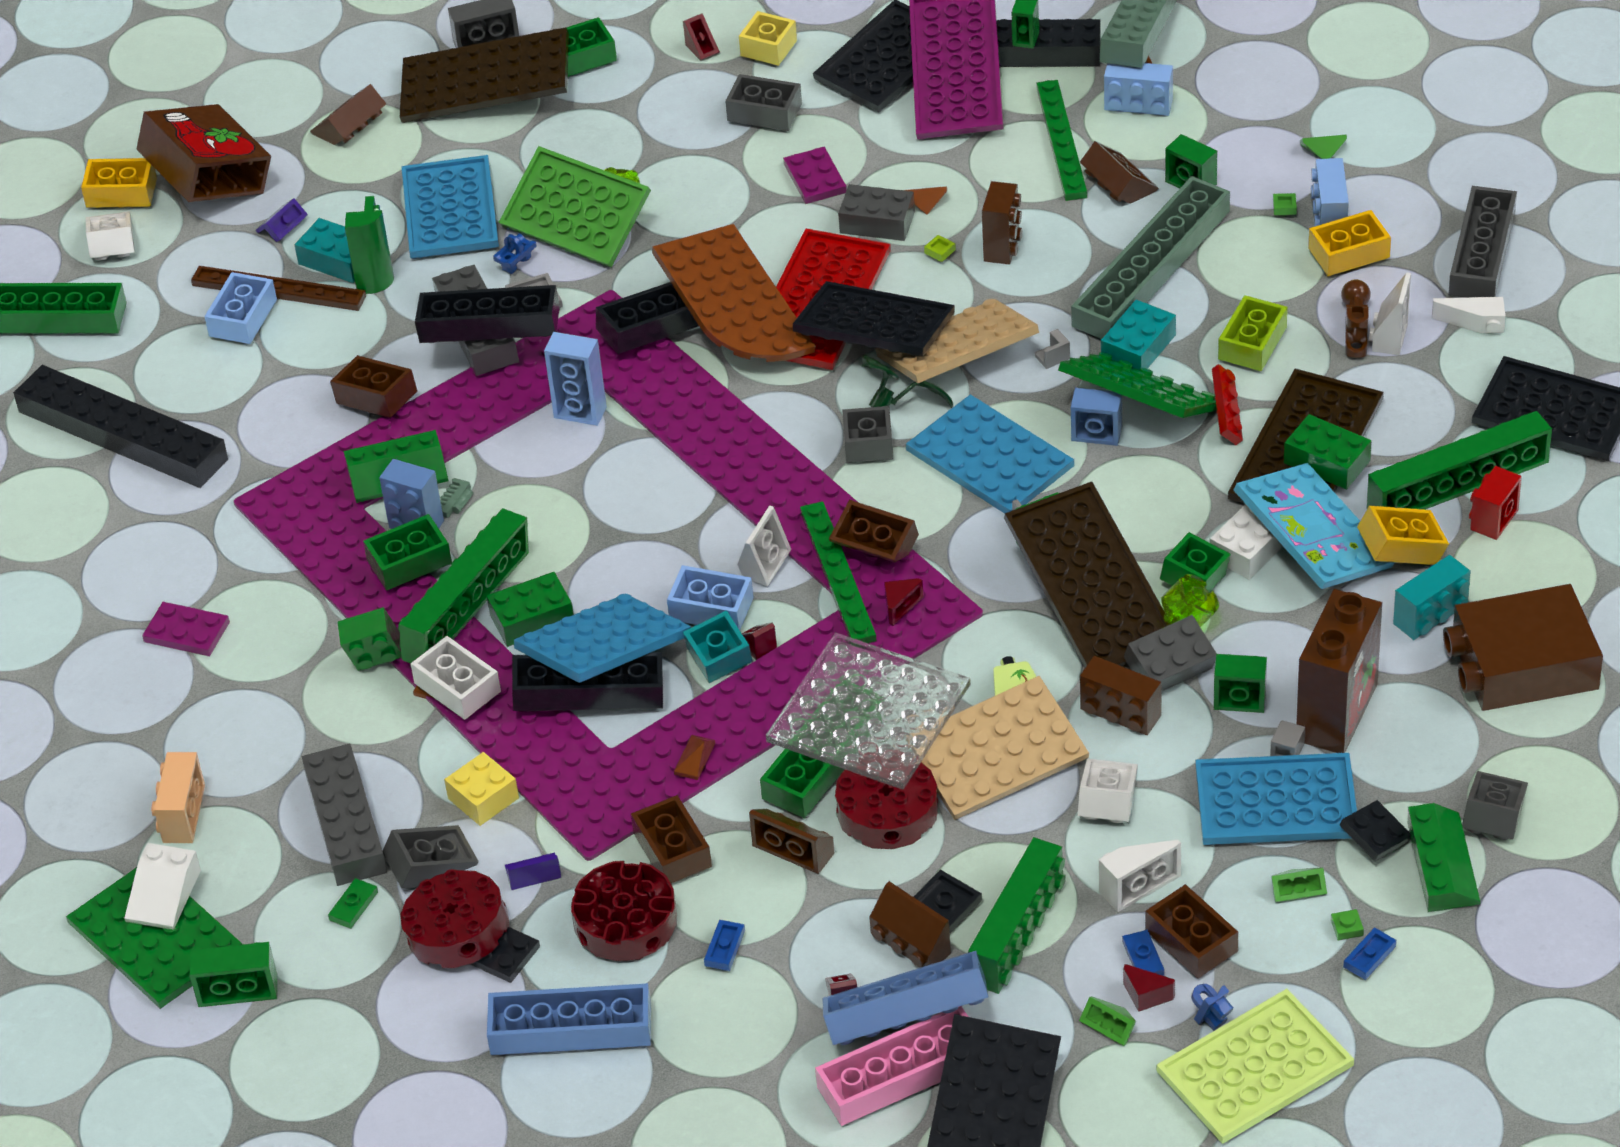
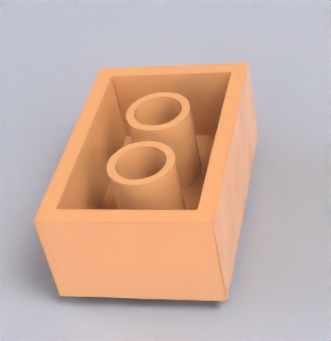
M167 752L165 762H162L160 765L161 780L156 783L157 798L156 801L152 802L151 807L152 816H156V831L161 834L163 843H193L205 788L197 752Z

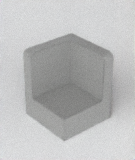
M1058 329L1051 331L1050 346L1035 352V357L1046 369L1060 364V361L1070 359V342Z
M1283 720L1280 721L1271 740L1270 756L1299 755L1305 743V727Z

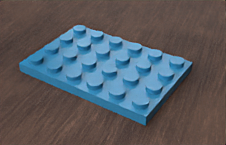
M488 155L401 166L411 259L499 247Z
M971 394L906 443V451L1004 514L1012 511L1013 500L1017 499L1021 505L1027 504L1074 467L1073 458Z
M620 594L614 599L599 603L597 606L581 610L580 613L564 617L562 620L545 625L536 631L525 633L524 636L514 639V649L580 683L683 639V632L690 629L691 626L632 597L630 594Z
M1349 753L1195 760L1203 845L1351 838L1340 826L1343 818L1357 811Z

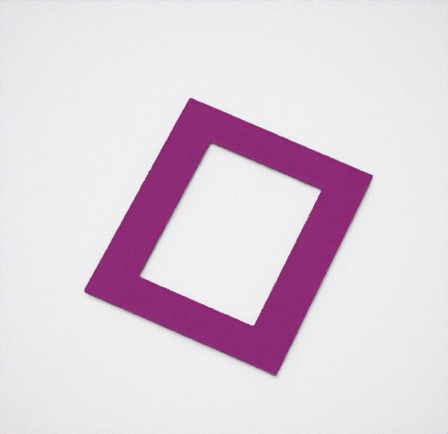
M608 290L558 318L556 332L598 339L605 392L750 522L757 526L768 507H774L791 547L788 555L832 594L803 521L800 507L823 501L832 525L835 528L849 499L856 500L668 337L617 354L596 329V307L621 299L622 297L615 291ZM551 336L520 339L515 342L519 358L518 363L477 376L472 367L407 402L391 418L380 417L235 498L234 506L346 619L384 607L398 628L400 620L409 614L414 604L425 596L426 591L430 587L432 588L437 580L428 573L386 591L367 561L363 540L386 531L365 510V508L381 500L383 497L356 503L347 471L344 451L436 430L444 463L448 462L552 403L544 354ZM841 545L876 633V642L853 647L839 610L613 748L607 747L571 710L513 711V654L474 616L453 640L498 671L501 692L465 720L437 699L426 696V699L480 754L484 752L516 778L518 792L585 860L591 861L633 835L631 813L678 795L682 803L686 802L801 730L842 680L865 690L981 618L983 610L913 549H911L906 557L897 562H892ZM916 578L923 580L924 597L894 626L890 625L884 582ZM402 657L390 662L416 688L417 685L414 684L411 663L403 661ZM691 735L715 740V746L698 780L674 775V770Z

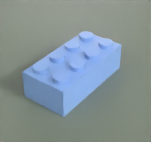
M553 332L544 350L554 418L598 426L607 408L598 339Z

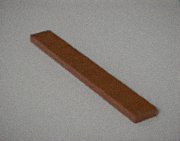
M198 266L191 279L192 286L216 290L222 289L231 272L273 279L277 299L359 311L366 298L365 290L206 266Z

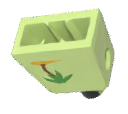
M1011 656L1002 658L1000 661L1001 666L993 668L995 696L1035 678L1036 675L1029 662L1016 663L1015 659Z

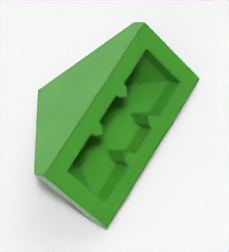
M1347 134L1302 138L1300 145L1321 159H1330L1346 141Z
M1323 867L1291 869L1271 876L1275 902L1327 894Z
M1092 996L1089 997L1079 1019L1082 1023L1123 1046L1126 1045L1136 1023V1020L1124 1007Z

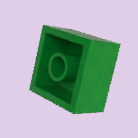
M1180 134L1165 148V182L1180 189L1193 176L1217 185L1218 151Z
M1188 532L1164 558L1160 580L1202 601L1226 575L1231 554Z
M384 607L338 621L340 645L358 671L401 658L399 646L400 631Z
M1216 654L1214 710L1264 713L1267 657Z

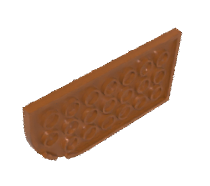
M734 224L652 246L653 256L702 331L717 346H724L734 351L733 355L749 360L751 357L765 358L766 362L786 361L815 352L816 346L809 336L793 332V322L797 319Z

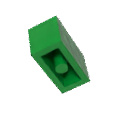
M1016 0L1011 12L1013 46L1034 48L1039 35L1038 0Z

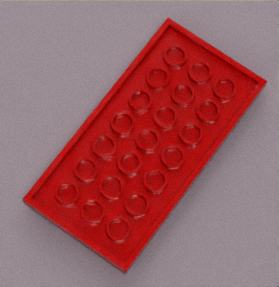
M806 228L776 288L796 318L826 281L872 290L891 251V245ZM810 335L809 337L816 346L815 352L786 360L833 370L846 343L840 340H827L823 337Z

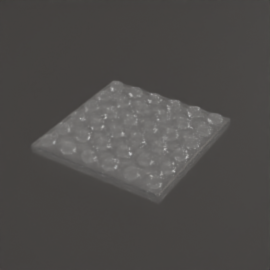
M835 632L766 734V742L903 790L971 685L970 678Z

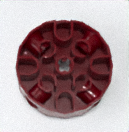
M898 751L865 754L847 766L837 780L835 799L837 802L836 815L842 830L849 837L853 836L855 839L862 841V845L873 849H896L911 845L921 839V834L932 828L937 820V783L932 771L919 759Z
M612 861L591 870L579 880L575 888V894L571 902L574 932L581 945L597 957L613 961L640 960L647 955L655 953L670 940L677 925L674 888L667 876L650 864L642 862L639 865L634 863L625 864V861Z
M450 869L431 879L423 880L406 899L400 913L402 930L407 936L408 945L419 961L425 964H441L442 968H456L468 965L490 954L498 946V939L503 935V932L507 931L509 926L506 904L502 900L500 888L489 876L477 871Z

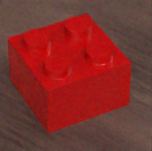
M1497 466L1489 474H1485L1481 486L1478 489H1474L1470 498V502H1473L1469 513V519H1471L1470 530L1495 540L1499 538L1519 510L1521 475Z

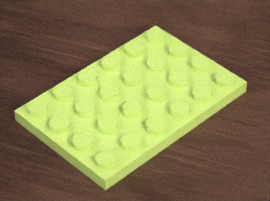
M1285 989L1158 1063L1156 1071L1223 1144L1354 1066V1058L1288 989Z

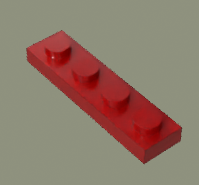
M1217 364L1212 368L1219 430L1223 437L1237 445L1243 441L1239 415L1240 409L1237 400L1238 393L1235 385L1236 378L1231 370H1226L1220 364Z

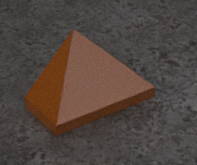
M947 186L904 191L914 192V205L925 214H928L945 195Z
M691 735L674 770V775L698 780L715 746V740Z

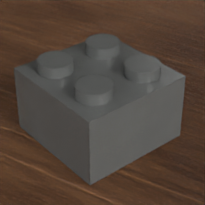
M889 406L842 409L846 463L893 459Z

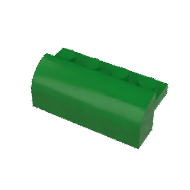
M365 196L364 211L346 212L345 232L356 289L365 290L366 294H374L387 289L393 283L394 273L382 210H380V205H376L374 196Z

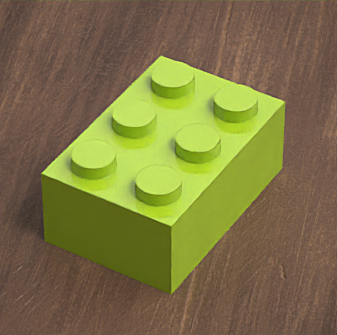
M1244 295L1218 339V360L1262 371L1287 328L1288 307Z

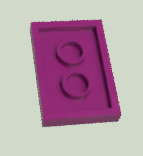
M825 146L783 158L784 166L805 204L846 193L847 186Z
M162 602L142 635L143 641L210 657L230 623L229 616Z

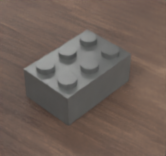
M478 0L448 8L452 39L456 48L519 36L516 10L512 0Z
M739 74L725 101L727 121L789 131L802 105L801 84Z
M849 184L838 213L840 233L905 241L915 213L914 192Z
M1191 615L1128 643L1124 659L1132 671L1161 681L1162 691L1212 669L1217 653L1194 616Z

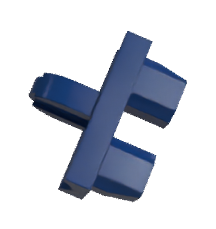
M509 234L504 239L505 246L493 255V259L501 264L503 271L512 274L517 270L516 264L518 262H524L531 258V251L537 247L536 241L527 240L521 234L517 236Z
M1199 984L1194 988L1191 999L1199 1009L1194 1017L1198 1025L1206 1021L1215 1031L1226 1023L1228 1019L1226 1016L1232 1012L1234 1007L1226 999L1229 990L1225 985L1220 988L1218 993L1209 984ZM1201 993H1204L1208 996L1204 999V1001L1200 996Z

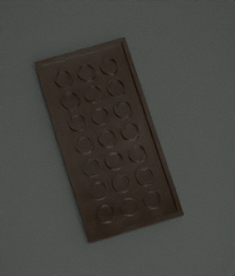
M567 27L403 58L399 115L401 122L406 123L567 93L569 43Z
M1295 368L1228 491V499L1244 503L1234 491L1236 483L1292 467L1284 463V444L1308 414L1364 437L1383 400L1384 392ZM1325 481L1335 493L1338 486Z
M1092 481L1005 513L1004 520L1085 668L1094 656L1122 667L1128 665L1124 659L1128 643L1171 625L1170 620Z

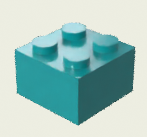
M727 610L683 632L686 647L708 683L753 662L749 644Z

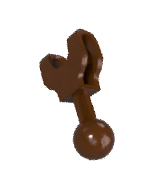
M1358 279L1348 281L1341 291L1342 301L1346 305L1345 353L1348 357L1354 358L1365 357L1367 354L1369 308L1366 304L1371 297L1369 286L1364 281ZM1360 343L1362 347L1355 349L1351 344Z

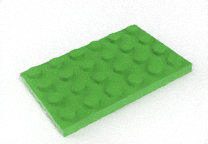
M538 146L500 218L499 224L611 268L651 189L648 186Z

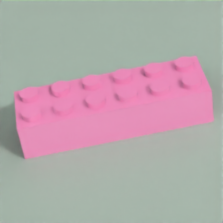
M959 1006L956 1011L951 1013H938L928 1020L920 1021L815 1067L817 1088L840 1125L843 1126L940 1083L954 1014L968 1017L962 1006Z

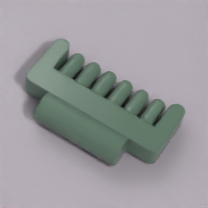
M457 478L452 479V484L449 485L450 488H447V492H444L440 497L443 517L448 518L453 512L456 514L460 513L474 494L471 490L470 482Z

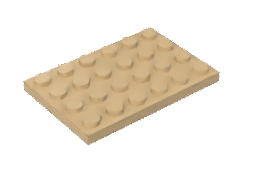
M988 299L979 306L966 308L962 313L953 315L924 356H911L908 353L890 352L887 349L881 348L875 349L877 357L916 383H920L1039 333L1038 324L998 300Z
M1040 676L906 736V743L916 759H919L932 771L937 783V793L954 820L1089 758L1088 750Z

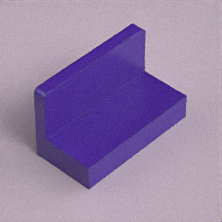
M293 198L280 207L255 231L260 233L265 229L278 242L308 214Z
M555 852L505 865L511 890L562 878L558 856L555 855Z

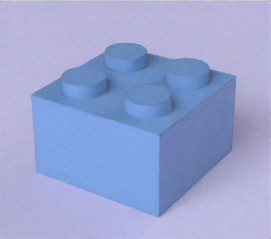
M1075 388L1071 403V441L1118 446L1122 430V395L1113 391Z

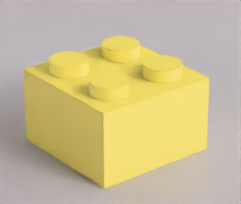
M757 11L739 35L740 56L779 66L797 41L796 21Z
M484 752L444 779L448 799L479 826L519 799L516 778Z

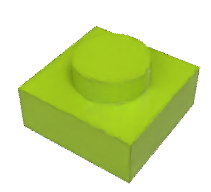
M937 235L924 246L925 254L941 262L956 250V243L940 235Z

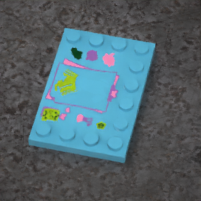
M1308 463L1236 483L1235 493L1321 589L1392 568L1395 562H1380L1373 559L1357 528L1360 520Z

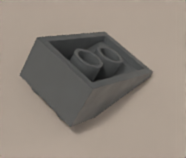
M1477 771L1466 803L1462 822L1463 828L1475 834L1487 833L1500 840H1513L1528 782Z
M459 825L391 830L382 850L401 888L418 887L423 880L431 879L436 875L445 873L447 870H466L476 866L479 862Z

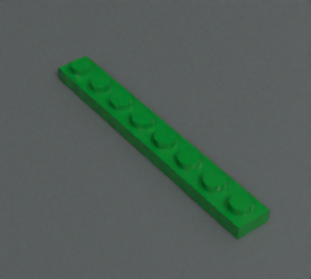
M1058 80L1036 82L1037 93L1065 201L1087 198V189Z
M824 502L801 506L800 511L852 646L856 647L876 642V633L842 547L829 541L834 527Z

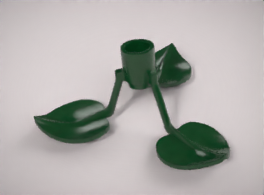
M866 355L862 356V367L876 368L883 373L879 389H877L869 403L870 407L895 405L899 399L915 386L925 387L940 395L948 402L951 408L953 407L951 397L943 389L927 381L920 383L914 381L893 398L894 392L885 386L889 376L896 380H899V376L874 358Z

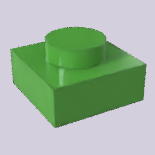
M1296 193L1273 194L1274 215H1296Z
M1357 909L1331 914V923L1337 940L1364 935V928Z

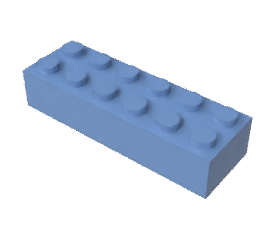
M973 951L822 998L823 1017L833 1045L839 1043L840 1045H847L854 1042L855 1038L862 1036L873 1037L878 1035L881 1030L888 1028L899 1029L904 1027L907 1022L914 1020L925 1021L930 1019L933 1014L940 1012L951 1013L956 1011L959 1006L966 1004H980L985 998H988L986 979L977 952Z
M648 983L488 993L487 1039L490 1055L651 1046V1000Z

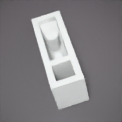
M1503 297L1433 298L1432 319L1478 333H1504L1506 315Z

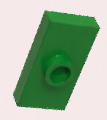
M355 878L329 912V920L351 929L378 893L377 886Z

